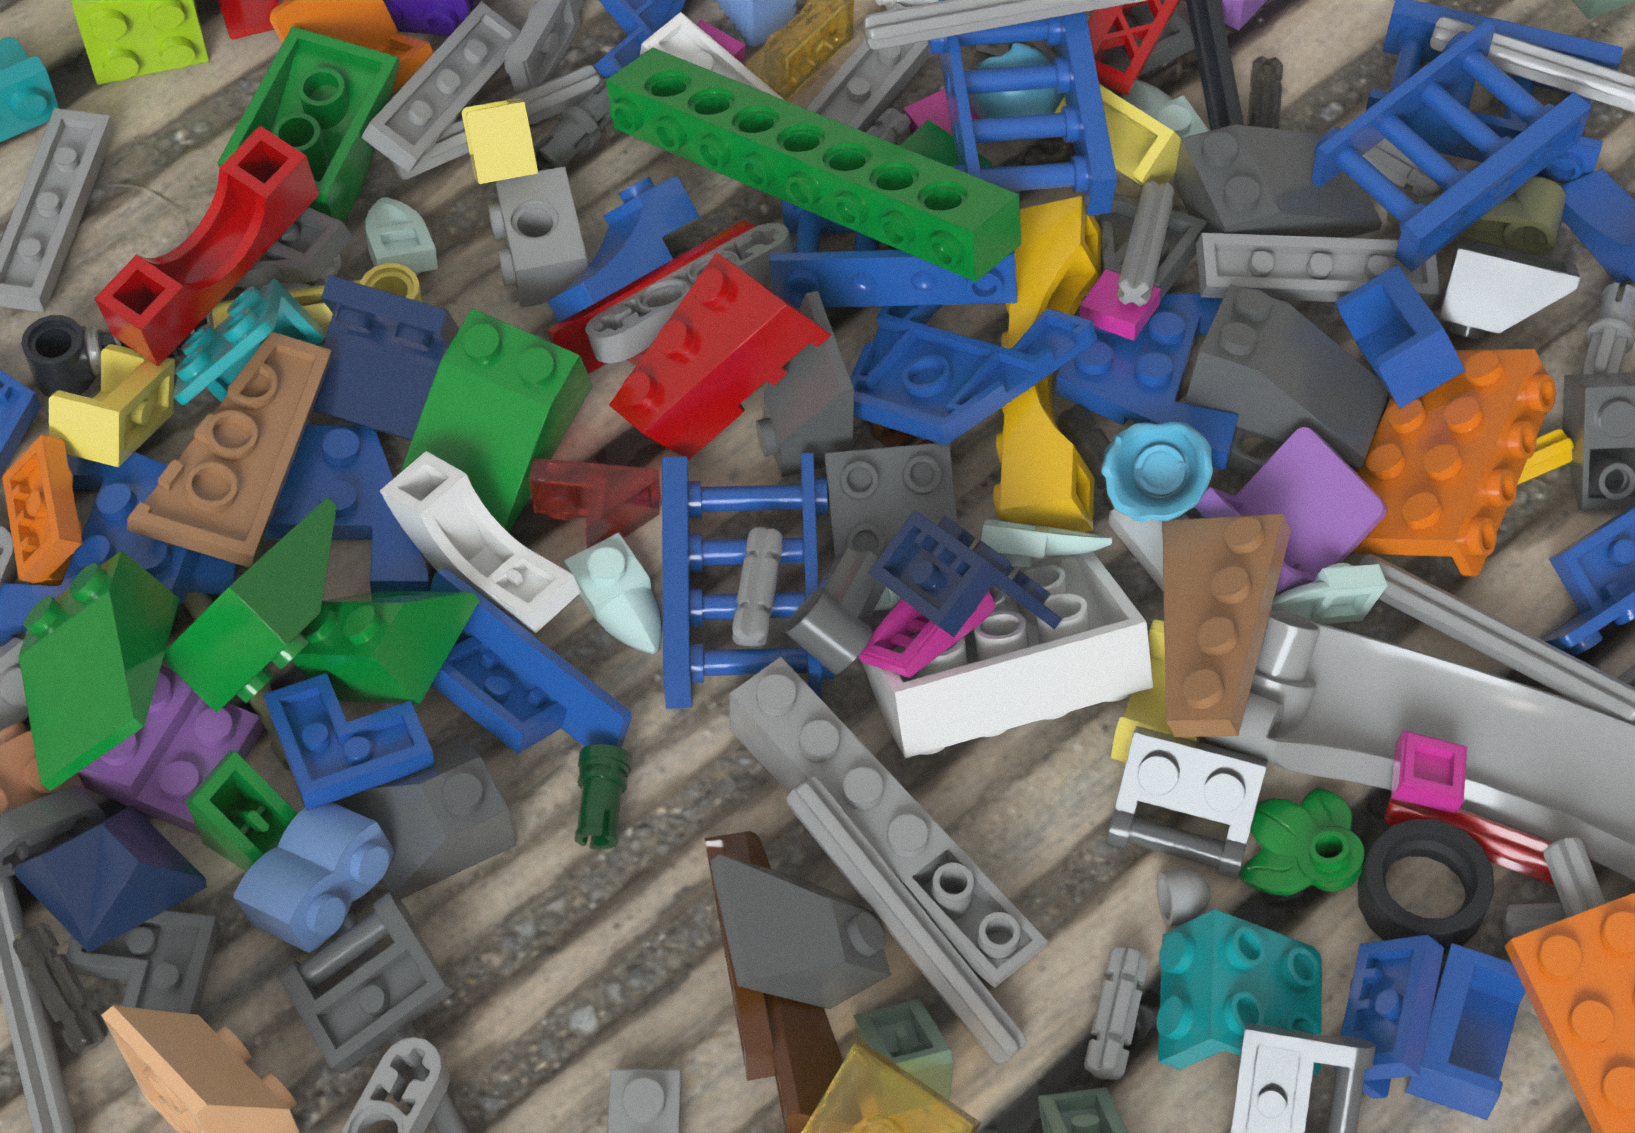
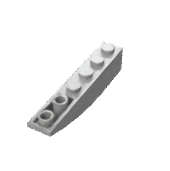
M779 657L729 694L730 731L788 793L806 779L811 777L818 778L970 968L994 988L1047 947L1048 941L782 657Z

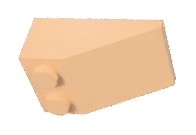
M114 1005L101 1015L144 1097L178 1133H299L291 1114V1110L297 1105L294 1097L273 1074L268 1073L264 1078L260 1079L245 1064L252 1058L251 1054L238 1037L226 1026L216 1033L197 1014Z

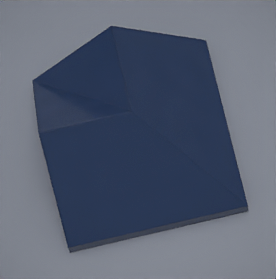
M132 805L14 866L16 877L88 953L207 888L206 878Z

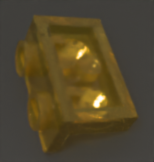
M808 0L801 12L782 30L775 31L768 38L765 45L744 66L787 101L853 39L854 0Z

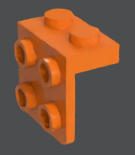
M285 0L275 7L270 14V22L281 44L284 42L291 27L294 26L399 57L400 66L391 95L399 91L433 54L429 42L398 32L383 0Z

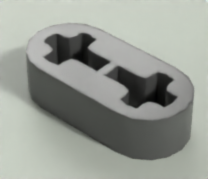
M82 786L64 788L2 813L0 815V877L15 875L14 866L104 820L105 813Z

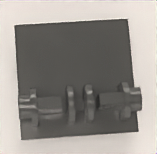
M933 443L824 454L825 477H827V501H829L834 558L847 548L858 552L871 551L879 558L914 510H917L936 525L944 515L958 524L950 443L948 445Z

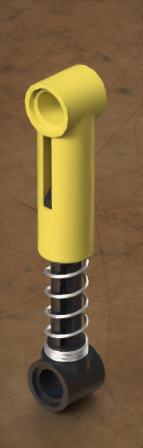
M384 263L375 266L366 272L361 280L351 281L423 303L420 283L416 273L409 267L398 263ZM325 285L288 291L327 333L333 313L321 299ZM235 299L220 301L167 358L175 357L179 362H182L185 353L181 348L184 343L202 326L209 324L215 329L230 316L227 309ZM49 315L39 318L28 326L21 342L36 385L48 397L58 390L81 395L89 389L98 374L101 375V351L107 345L114 344L130 348L114 337L111 332L103 333L101 329L98 330L95 327L94 329H88L86 326H80L75 320L64 315ZM324 340L317 346L322 347Z

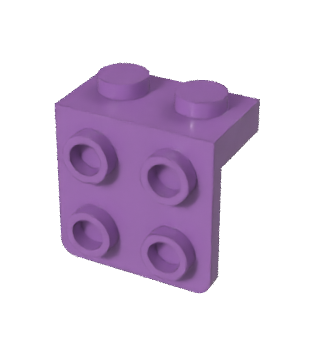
M1307 427L1297 429L1236 496L1210 487L1204 493L1201 501L1195 506L1204 518L1284 513L1291 529V534L1275 594L1283 593L1307 583H1313L1322 568L1342 563L1383 520L1387 513L1385 501L1316 431Z

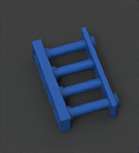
M1086 12L928 40L930 55L940 54L957 165L951 167L1010 191L1072 187L1074 193L1082 192L1086 215L1111 213L1117 175ZM1045 40L1047 46H1056L1057 57L1053 58L1052 64L964 71L960 46ZM1054 88L1056 94L1064 93L1066 106L1062 107L1061 113L974 120L971 117L968 99L970 94ZM1054 137H1063L1065 143L1073 142L1076 156H1071L1068 163L980 169L976 144Z
M1395 0L1383 52L1398 55L1389 92L1371 88L1366 110L1417 73L1421 60L1431 62L1442 53L1430 47V39L1437 21L1440 17L1444 16L1474 26H1479L1486 19H1489L1496 25V33L1614 70H1618L1623 47L1414 0ZM1506 73L1531 95L1533 94L1534 86L1568 93ZM1470 74L1449 89V93L1468 109L1476 81ZM1581 97V98L1584 99L1588 104L1591 103V100H1590V99ZM1428 106L1405 123L1439 153L1481 163L1485 160V156ZM1505 106L1503 118L1471 111L1501 138L1509 136L1514 139L1528 125L1507 106ZM1583 130L1580 141L1539 172L1537 176L1570 183L1592 173L1603 141L1583 137Z
M1486 19L1469 33L1466 31L1457 33L1446 44L1438 57L1343 129L1334 127L1320 139L1314 150L1316 158L1311 182L1317 188L1322 187L1343 171L1400 222L1399 230L1401 235L1395 258L1411 272L1578 143L1592 107L1575 92L1555 107L1552 104L1543 106L1489 60L1487 56L1496 29V25L1489 19ZM1470 74L1528 125L1514 139L1509 136L1501 138L1447 90ZM1428 106L1485 156V160L1471 172L1467 169L1459 171L1405 123ZM1386 138L1443 189L1442 195L1429 205L1424 202L1416 204L1362 155Z
M1018 166L980 167V169H993ZM1013 191L1019 194V207L1021 209L1020 191ZM781 200L784 225L788 228L790 234H797L794 253H770L769 267L773 291L795 308H800L806 293L818 291L824 308L1017 303L1015 250L981 279L974 282L901 250L878 251V240ZM821 233H856L854 251L819 252Z
M801 453V484L701 487V481H689L687 456L662 457L663 681L666 709L692 708V683H704V676L756 675L779 657H782L797 674L808 673V686L822 700V679H834V674L802 647L703 650V644H691V627H703V620L734 619V614L738 607V603H736L738 594L703 595L702 588H691V572H703L704 565L743 564L744 558L747 555V539L702 540V534H690V519L702 518V512L802 509L803 537L782 539L783 548L780 563H804L805 592H775L772 614L769 618H791L805 599L818 589L816 515H828L827 477L814 478L813 453Z

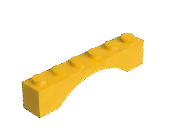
M1083 196L1020 209L1022 245L1015 250L1017 303H1005L1009 314L1008 331L1002 334V347L1013 348L1047 308L1074 315L1083 298L1087 296L1100 278L1102 230L1093 215H1086ZM1051 373L1002 407L1004 413L1003 431L998 432L996 436L997 455L1001 463V483L996 484L993 490L995 509L1002 521L1006 520L1008 522L1081 532L1093 531L1095 478L1075 446L1059 430L1053 411V373Z

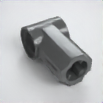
M847 548L835 557L818 589L797 608L784 629L787 635L833 674H839L845 670L863 651L873 634V629L867 625V622L886 586L868 573L878 560V557L871 551L858 552Z

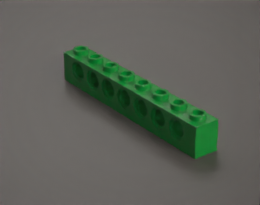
M652 47L606 79L610 114L614 129L974 282L981 279L1022 245L1018 193Z

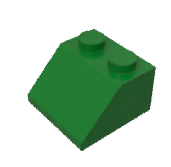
M380 591L323 600L320 614L301 631L310 642L291 661L309 679L327 673L338 701L402 704L411 700L412 704L420 705L480 599L473 592Z

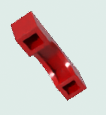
M259 126L219 167L218 184L214 198L204 218L191 235L178 247L165 255L156 258H145L136 254L94 298L111 334L154 365L160 366L319 196L307 156L262 126Z

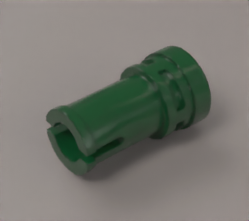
M594 744L583 747L579 752L578 767L580 774L577 783L582 791L578 825L574 839L581 846L587 844L588 836H591L589 846L591 849H610L618 844L617 829L621 793H624L627 789V778L631 771L632 755L623 748L607 744Z

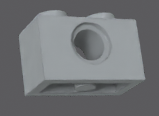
M565 167L538 171L537 174L495 181L499 203L488 205L494 240L506 238L508 249L498 250L504 286L516 284L520 307L547 303V301L563 292L575 282L588 268L587 256Z

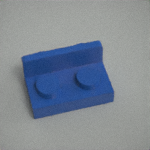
M1429 935L1365 943L1359 946L1354 974L1350 983V993L1341 1036L1363 1038L1376 1045L1374 1065L1371 1069H1365L1362 1091L1372 1099L1386 1098L1388 1096L1391 1078L1420 1075L1444 947Z

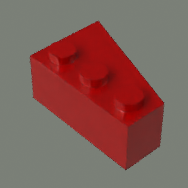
M716 252L667 323L662 327L632 373L624 381L609 406L642 434L680 456H687L689 461L745 411L741 403L766 381L774 386L788 374L784 366L809 343L819 347L831 334L756 278Z

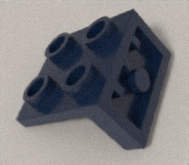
M329 275L321 299L333 313L322 347L332 350L329 368L312 412L412 441L441 359L459 331V327L446 309Z
M914 510L868 572L953 638L968 618L976 611L978 605L993 585L1053 629H1056L1062 621L1060 616L1044 605L1051 595L1050 592L1020 570L1011 580L1008 576L1014 570V567L1011 566L1012 563L981 540L971 550L969 547L976 538L946 515L936 525L917 510Z

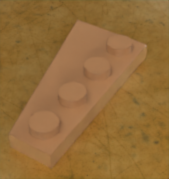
M271 332L228 387L227 396L214 413H208L197 427L194 438L177 460L173 458L159 476L158 485L144 503L140 501L127 518V531L250 568L258 556L326 376L332 350Z
M1284 513L1162 521L1166 722L1174 737L1239 736L1291 534V529Z

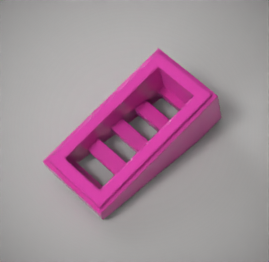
M988 592L978 605L976 611L968 618L953 638L901 599L873 632L871 639L858 657L861 662L910 678L981 624L993 612L996 604L990 592ZM915 633L918 634L915 639L911 638ZM897 647L905 649L902 654L893 650Z

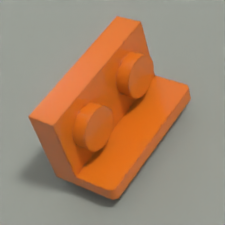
M41 434L4 473L2 480L19 580L46 586H60L75 550L82 544V525L77 516L72 488L73 474L68 466L64 440Z

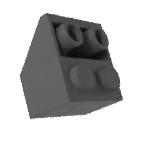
M1635 372L1564 375L1563 432L1574 443L1572 461L1569 463L1578 508L1581 511L1627 509L1635 504Z

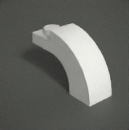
M425 451L380 490L388 507L403 530L438 572L444 568L449 569L515 622L536 634L581 593L573 574L522 545L495 520L477 496L466 473L431 453Z

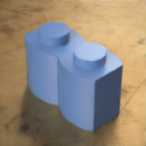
M333 802L307 811L304 807L284 831L278 847L265 853L249 868L240 881L233 898L254 927L309 953L323 945L339 930L351 907L352 901L365 895L384 877L395 850L379 824L374 820Z

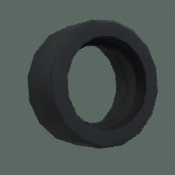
M1411 819L1390 826L1373 842L1357 883L1359 908L1369 928L1383 941L1429 935L1444 947L1443 954L1448 952L1451 943L1463 946L1478 932L1495 891L1493 867L1482 846L1463 829L1435 819ZM1408 856L1428 857L1445 864L1459 877L1465 889V900L1461 909L1454 915L1443 919L1423 918L1406 911L1391 898L1386 888L1385 876L1389 866L1395 861Z

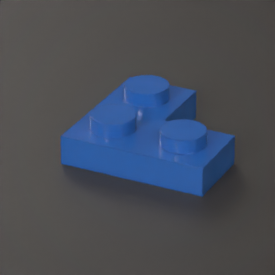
M327 673L263 694L268 714L306 811L435 766L431 746L411 700L347 722Z

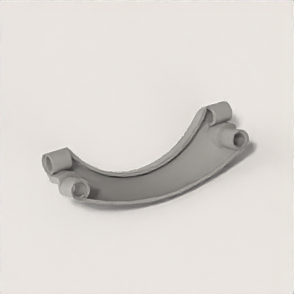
M1271 609L1239 736L1205 737L1206 740L1250 756L1268 760V763L1291 771L1340 779L1391 791L1395 742L1403 730L1467 746L1464 803L1460 809L1551 842L1578 837L1583 841L1589 859L1635 881V723L1473 667L1393 643L1315 623L1289 612Z

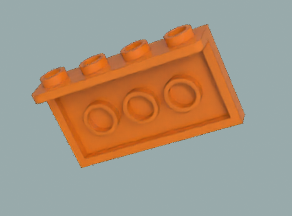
M1535 349L1459 350L1456 353L1465 369L1464 372L1400 409L1391 397L1372 439L1363 466L1357 472L1385 501L1387 513L1383 520L1350 554L1447 556L1453 558L1463 576H1478L1481 573L1487 556L1491 555L1495 549L1497 532L1507 507H1510L1515 500L1517 483L1527 459L1531 458L1535 452L1536 437L1546 413L1553 408L1555 403L1556 387L1551 375L1547 374Z
M1635 893L1512 938L1504 946L1593 1133H1635Z

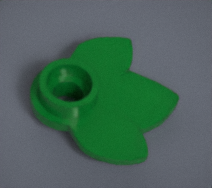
M1319 787L1310 791L1301 805L1288 799L1279 798L1258 802L1250 832L1262 849L1239 871L1240 880L1259 891L1281 896L1293 895L1310 885H1314L1316 888L1327 892L1342 891L1353 885L1362 872L1366 856L1362 841L1351 831L1353 815L1348 804L1337 794ZM1327 853H1340L1333 858L1322 857V855Z

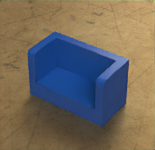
M1398 265L1336 301L1335 306L1353 340L1399 409L1465 371L1443 326Z
M1451 943L1439 972L1420 1075L1409 1076L1405 1093L1484 1120L1488 1119L1500 1097L1503 1082L1499 1078L1518 1007L1526 992L1511 962Z

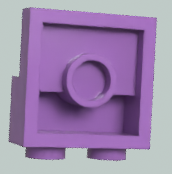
M161 665L144 727L77 774L86 789L124 805H132L138 811L199 836L186 800L229 750H235L245 760L264 730V726L259 715L227 703L216 713L172 669Z

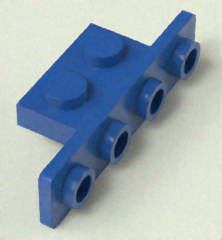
M1634 504L1549 558L1580 614L1541 640L1575 656L1598 644L1603 639L1599 630L1610 622L1614 621L1616 626L1635 619Z
M444 568L434 574L430 591L473 592L480 599L455 642V646L451 649L431 685L517 754L561 728L584 747L594 744H607L622 748L632 719L629 709L449 569Z

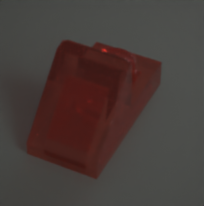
M533 458L529 481L534 513L547 514L560 520H570L576 517L586 518L585 537L587 548L617 533L624 539L660 514L661 494L658 469Z

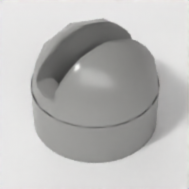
M1181 869L1159 872L1157 876V898L1165 924L1167 926L1181 925L1206 912L1210 900V886L1203 876L1191 870Z

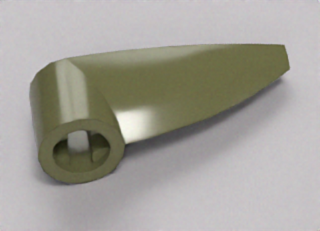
M1533 177L1452 241L1457 242L1458 237H1463L1538 256L1546 255L1554 249L1557 243L1566 204V194L1562 187L1554 181ZM1442 193L1429 194L1411 199L1416 204L1424 202L1427 205H1429L1432 201H1434L1436 198L1442 195ZM1388 212L1387 221L1400 225V222Z

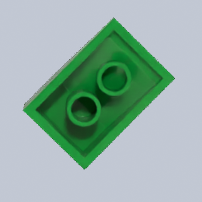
M292 26L219 158L218 166L220 167L259 126H262L307 156L319 196L308 208L345 223L362 190L374 151V147L362 139L361 136L371 120L389 102L400 66L399 57Z
M472 308L441 359L401 472L425 451L467 474L473 489L483 505L509 533L593 387L580 355Z
M326 497L231 584L165 651L163 661L216 713L235 695L246 704L274 677L265 667L270 661L281 670L310 642L301 631L321 611L337 507L329 497Z
M122 550L100 566L92 563L85 567L73 580L68 590L55 599L51 596L41 599L31 609L24 621V627L27 628V632L18 658L40 783L50 791L143 728L146 722L180 598Z

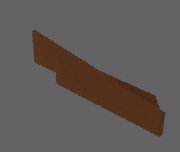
M745 831L704 838L747 1081L775 1076L785 1133H840L862 1128L865 1124V1116L824 1008L737 986L710 860L721 854L771 869L759 836L754 832Z

